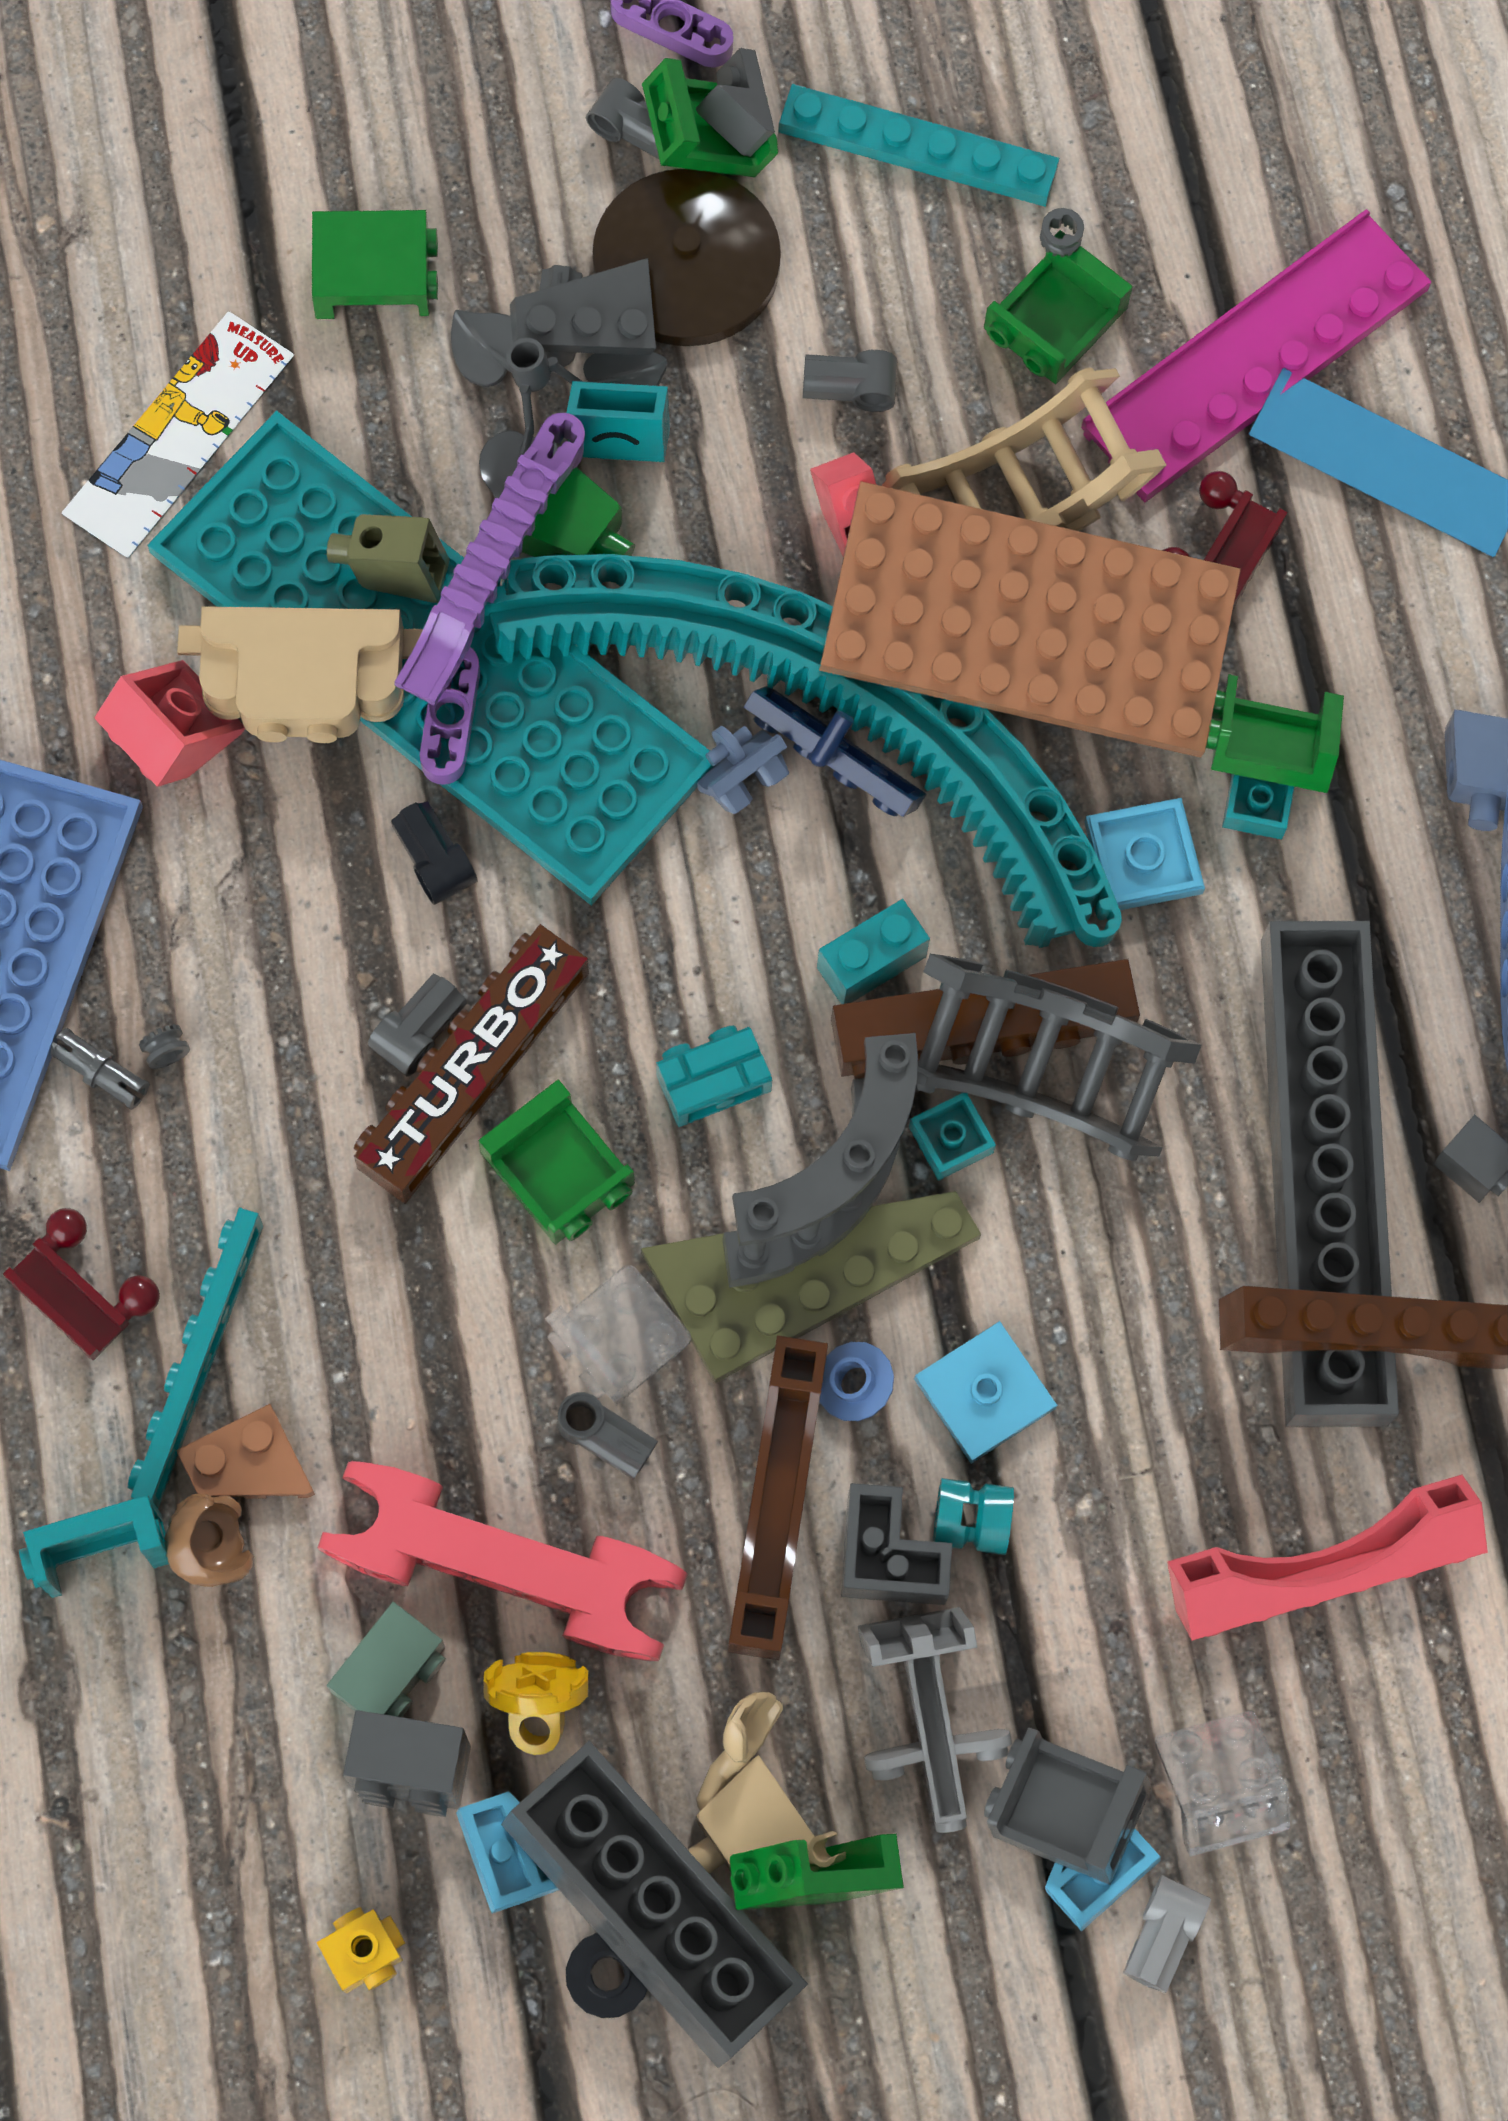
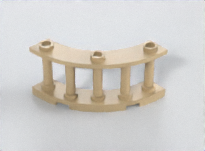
M1085 368L1072 375L1068 380V385L1057 395L1012 426L997 428L985 435L982 442L946 457L911 466V464L897 466L887 473L886 481L882 486L921 495L922 493L948 485L958 504L981 509L966 477L998 463L1025 515L1024 519L1080 531L1101 518L1097 510L1117 495L1121 501L1127 500L1152 480L1166 466V463L1158 449L1137 452L1135 449H1130L1101 395L1120 377L1116 368L1096 371L1093 368ZM1085 407L1112 456L1111 466L1094 480L1089 479L1062 424L1070 420ZM1044 436L1048 439L1073 488L1071 496L1049 509L1042 508L1015 455Z

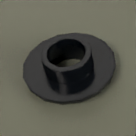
M598 1933L584 1938L571 1952L566 1966V1986L573 2001L586 2013L599 2018L620 2017L634 2010L645 1998L648 1989ZM603 1958H613L621 1964L624 1970L625 1978L613 1990L604 1991L599 1989L592 1979L591 1971L594 1965Z

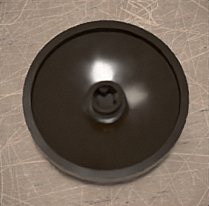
M692 169L666 170L651 174L631 184L616 196L600 218L594 236L593 271L596 274L648 258L655 341L675 346H700L718 342L735 335L750 325L763 312L774 294L779 278L780 241L776 226L768 210L743 185L714 172Z

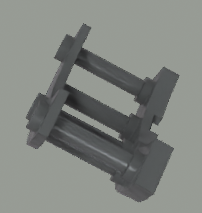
M930 953L923 972L941 982L939 989L943 991L918 1060L917 1090L927 1093H934L935 1088L954 1090L1006 1103L1005 1108L1008 1111L1022 1117L1033 1118L1035 1113L1109 1144L1108 1151L1123 1159L1136 1161L1138 1155L1160 1156L1163 1147L1140 1135L1166 1067L1171 1068L1174 1062L1195 1064L1202 1046L1201 1044L1151 1020L1145 1019L1143 1025H1140L1120 1015H1116L1119 1007L1066 987L1007 969L1003 977L982 973L983 965L979 962ZM970 993L986 996V999L990 1002L965 1070L940 1065L939 1063L962 999H968ZM1016 1003L1040 1010L1039 1015L1043 1018L1018 1086L984 1076L1009 1008L1014 1009ZM1069 1020L1095 1029L1093 1034L1097 1037L1072 1105L1037 1092L1061 1026L1068 1025ZM1124 1041L1144 1050L1143 1057L1147 1062L1122 1126H1119L1092 1114L1091 1111L1116 1045H1122Z
M916 1033L865 1037V1078L853 1079L851 1085L852 1118L838 1140L823 1156L806 1169L774 1185L733 1194L732 1200L737 1231L725 1232L722 1240L729 1288L756 1284L792 1272L794 1267L807 1262L817 1255L820 1257L842 1241L866 1216L878 1199L890 1175L900 1139L912 1108L918 1068Z

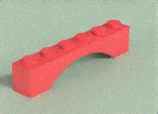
M1461 1474L1414 1488L1396 1508L1376 1524L1347 1541L1321 1551L1293 1557L1262 1558L1236 1554L1215 1547L1167 1561L1175 1611L1193 1641L1203 1637L1215 1636L1223 1631L1253 1622L1265 1621L1273 1616L1303 1607H1312L1320 1602L1350 1593L1362 1592L1371 1587L1397 1579L1409 1578L1418 1573L1444 1565L1463 1562L1468 1558L1488 1553L1482 1502Z

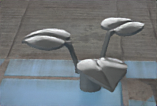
M455 310L451 327V346L460 373L465 379L475 385L490 387L500 383L507 371L512 373L522 396L525 422L524 435L513 430L498 433L487 441L480 454L479 467L483 481L494 497L499 498L504 490L507 477L512 476L517 468L518 458L528 450L535 439L533 437L534 421L531 392L544 388L551 378V372L557 373L570 384H572V381H584L561 366L556 357L547 359L543 346L537 340L521 338L513 342L511 317L509 315ZM653 352L651 355L594 353L585 361L583 371L588 382L659 386L667 369V360L656 352ZM554 443V453H553V456H554V454L556 453V451H557V449H558L556 443Z

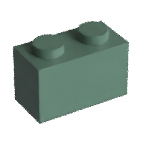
M392 1602L326 1686L333 1695L354 1711L360 1710L403 1717L413 1702L408 1697V1694L420 1679L427 1684L444 1664L446 1658L441 1655V1652L445 1649L444 1642L395 1602Z

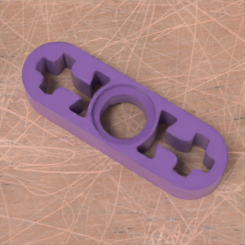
M610 0L611 16L618 25L703 66H722L733 54V32L730 26L724 21L680 0H639V6L633 5L629 10L623 8V2L629 4L632 0ZM646 13L651 15L649 21L646 20ZM675 15L680 17L685 25L676 32H668L660 27L659 22L665 16ZM694 26L697 27V34L692 33ZM714 37L720 39V45L714 44L711 49L705 47V41L711 42Z
M469 647L463 660L465 669L468 670H462L460 673L459 690L451 689V680L436 705L428 703L420 749V761L426 778L436 784L446 785L453 783L462 776L465 770L480 679L479 659L471 647ZM446 703H455L463 708L464 716L458 723L446 725L437 719V710ZM441 737L450 739L448 746L450 759L454 760L447 761L444 769L436 768L435 760L432 759L438 758L440 755Z

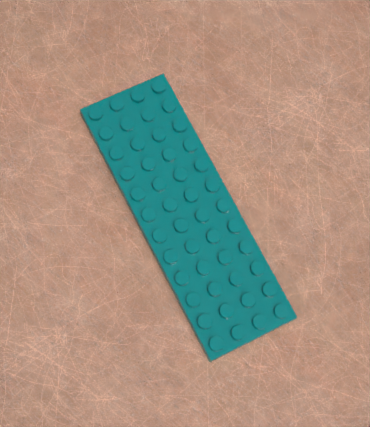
M277 410L147 545L150 554L217 607L400 610L404 629H424L432 608L438 604L366 589L359 584L349 565L328 561L327 544L332 533L352 535L355 520L359 515L412 516ZM440 539L450 559L443 584L444 588V586L448 587L454 576L456 565L461 564L464 557ZM490 615L484 616V623L481 628L474 627V637L470 645L479 659L480 679L465 770L458 780L441 786L592 906L695 791L698 781L714 767L705 756L710 750L588 654L582 655L576 645L571 646L568 656H563L558 646H552L550 658H544L539 648H533L531 660H525L520 651H514L513 662L507 664L503 657L497 654L495 648L496 636ZM402 659V668L408 659ZM462 661L452 678L451 689L459 690L460 673L462 670H468L465 669L464 661ZM404 690L403 706L394 717L382 722H371L360 717V721L422 770L420 749L428 702ZM455 703L442 705L436 713L437 719L446 725L456 724L464 716L463 708ZM441 737L440 755L438 758H432L435 760L436 768L444 769L447 761H454L450 759L448 746L450 739Z

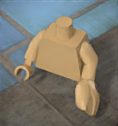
M754 1692L741 1699L734 1707L723 1733V1746L725 1750L710 1765L696 1798L697 1806L700 1810L696 1815V1822L706 1837L689 1848L688 1851L709 1874L724 1863L731 1872L730 1856L733 1854L801 1839L807 1842L809 1864L813 1872H817L821 1867H828L846 1859V1852L831 1857L826 1851L827 1840L836 1836L837 1833L831 1831L814 1836L760 1756L758 1755L751 1760L763 1745L783 1710L781 1702L776 1700V1696L770 1692Z

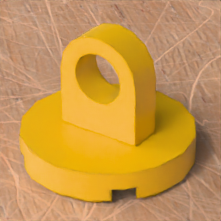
M550 1652L521 1653L515 1656V1663L503 1666V1659H500L484 1671V1698L492 1707L508 1713L509 1733L516 1747L532 1755L546 1754L555 1748L563 1734L565 1711L579 1706L588 1697V1670L584 1666L576 1668V1660L566 1655ZM528 1717L541 1718L549 1726L550 1733L546 1736L533 1735L525 1727L524 1719Z

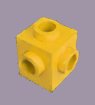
M361 1907L335 1920L332 1924L336 1931L316 1942L339 1986L346 1994L364 1983L368 1990H372L396 1976L397 1972L393 1966L403 1961L397 1948L406 1944L391 1915L381 1920L374 1909L364 1914ZM365 1940H371L373 1943L371 1953L365 1957H358V1945Z

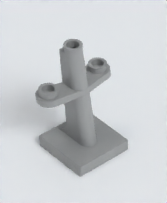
M960 1607L859 1625L858 1631L861 1647L872 1667L904 1661L919 1742L867 1754L864 1757L866 1770L872 1771L874 1780H889L904 1775L903 1766L923 1761L935 1831L949 1833L964 1829L967 1826V1815L956 1755L976 1753L977 1760H997L1008 1755L1007 1747L1012 1744L1010 1731L1005 1729L952 1735L940 1667V1654L978 1648L974 1626Z

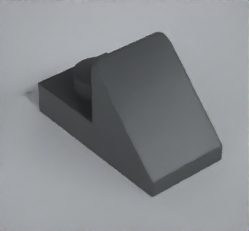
M739 48L717 71V86L696 107V111L743 156L751 157L775 130L756 51Z

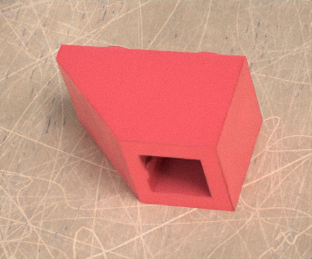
M854 452L810 469L822 513L843 557L860 481L876 485L872 468Z

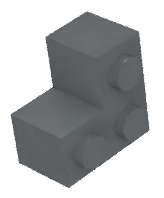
M850 1484L847 1499L841 1597L935 1605L946 1604L950 1591L952 1543L900 1539L903 1487Z

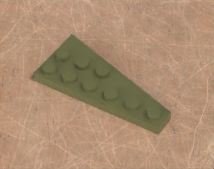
M953 1191L872 1206L863 1220L827 1253L820 1257L817 1255L807 1262L794 1267L792 1272L756 1284L729 1288L722 1241L724 1233L641 1248V1254L714 1383H717L774 1352L777 1335L799 1338L979 1240L981 1233L957 1192Z

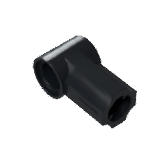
M428 801L423 803L415 802L405 807L391 820L394 831L414 863L413 869L416 877L433 905L478 882L476 873L465 852L458 843H452Z

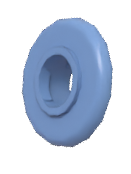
M849 1342L836 1347L826 1356L819 1402L829 1414L843 1421H861L874 1416L886 1405L893 1392L894 1373L890 1360L879 1348L867 1342ZM854 1368L864 1369L866 1373L864 1386L858 1392L845 1394L842 1390L844 1375Z

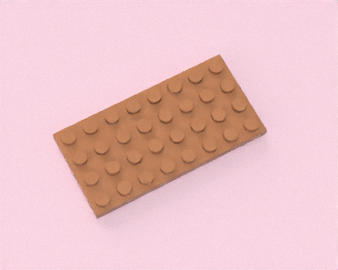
M860 481L819 671L1201 758L1206 749L1205 746L1212 719L1240 568Z

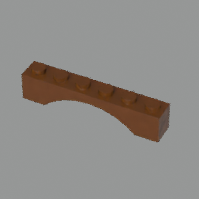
M1242 1286L1219 1299L1220 1350L1255 1353L1314 1350L1382 1351L1429 1357L1460 1367L1508 1368V1305Z
M777 1335L728 1653L780 1660L828 1343Z

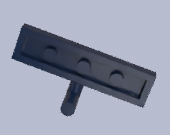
M767 686L753 691L743 707L755 715L753 720L759 727L772 734H779L780 732L793 741L794 750L801 756L811 760L813 765L816 767L828 765L834 769L833 776L839 782L853 789L860 787L873 796V804L886 814L891 816H898L899 814L905 817L916 811L927 795L846 739L845 735L854 720L842 711H837L827 726L778 691Z

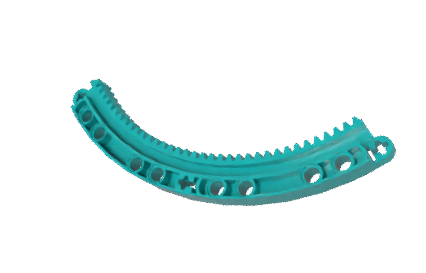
M617 554L551 555L510 561V573L506 579H502V586H500L501 579L497 584V597L494 603L487 602L484 608V616L490 615L495 632L497 654H500L507 664L513 662L514 651H520L525 660H531L533 648H539L544 658H550L552 646H558L562 655L568 656L572 645H577L581 654L587 655L591 644H596L600 654L606 655L610 645L614 644L620 656H625L629 646L632 645L635 646L639 657H644L649 647H653L657 658L663 660L668 650H673L676 662L680 663L687 653L693 654L695 666H700L706 657L712 658L713 670L716 671L725 662H728L731 665V674L737 676L745 667L749 669L750 681L755 682L762 674L767 675V687L771 689L780 681L785 682V694L788 696L799 688L803 690V703L807 704L813 698L818 697L820 699L819 711L822 713L834 706L837 708V711H842L853 717L854 722L851 730L854 732L865 726L870 728L867 737L870 743L881 737L884 738L885 743L882 752L885 754L898 749L900 753L897 764L903 765L912 761L914 763L911 772L913 778L927 774L928 778L924 788L927 791L938 787L941 788L937 799L939 804L954 802L949 815L952 818L966 816L961 830L964 833L977 830L972 843L975 848L988 846L983 856V861L985 863L997 862L992 874L995 879L1006 878L1001 891L1003 895H1014L1010 904L1011 911H1022L1017 922L1018 927L1029 928L1024 939L1025 945L1039 946V948L1048 947L1052 938L1073 934L1074 932L1081 942L1091 947H1103L1115 938L1122 922V916L1105 871L1063 796L1026 748L988 709L819 671L833 606L803 592L748 574L682 560ZM614 582L620 587L610 589L603 586L602 583ZM555 583L561 586L562 589L549 590L543 585ZM738 600L746 606L734 607L727 601ZM793 618L799 621L801 625H789L783 619ZM948 719H960L967 726H955ZM1030 812H1040L1044 814L1049 819V821H1039L1035 819L1030 814ZM1059 861H1070L1077 866L1078 870H1067L1062 867ZM1094 906L1096 917L1099 920L1107 919L1104 930L1100 931L1096 924L1087 923Z

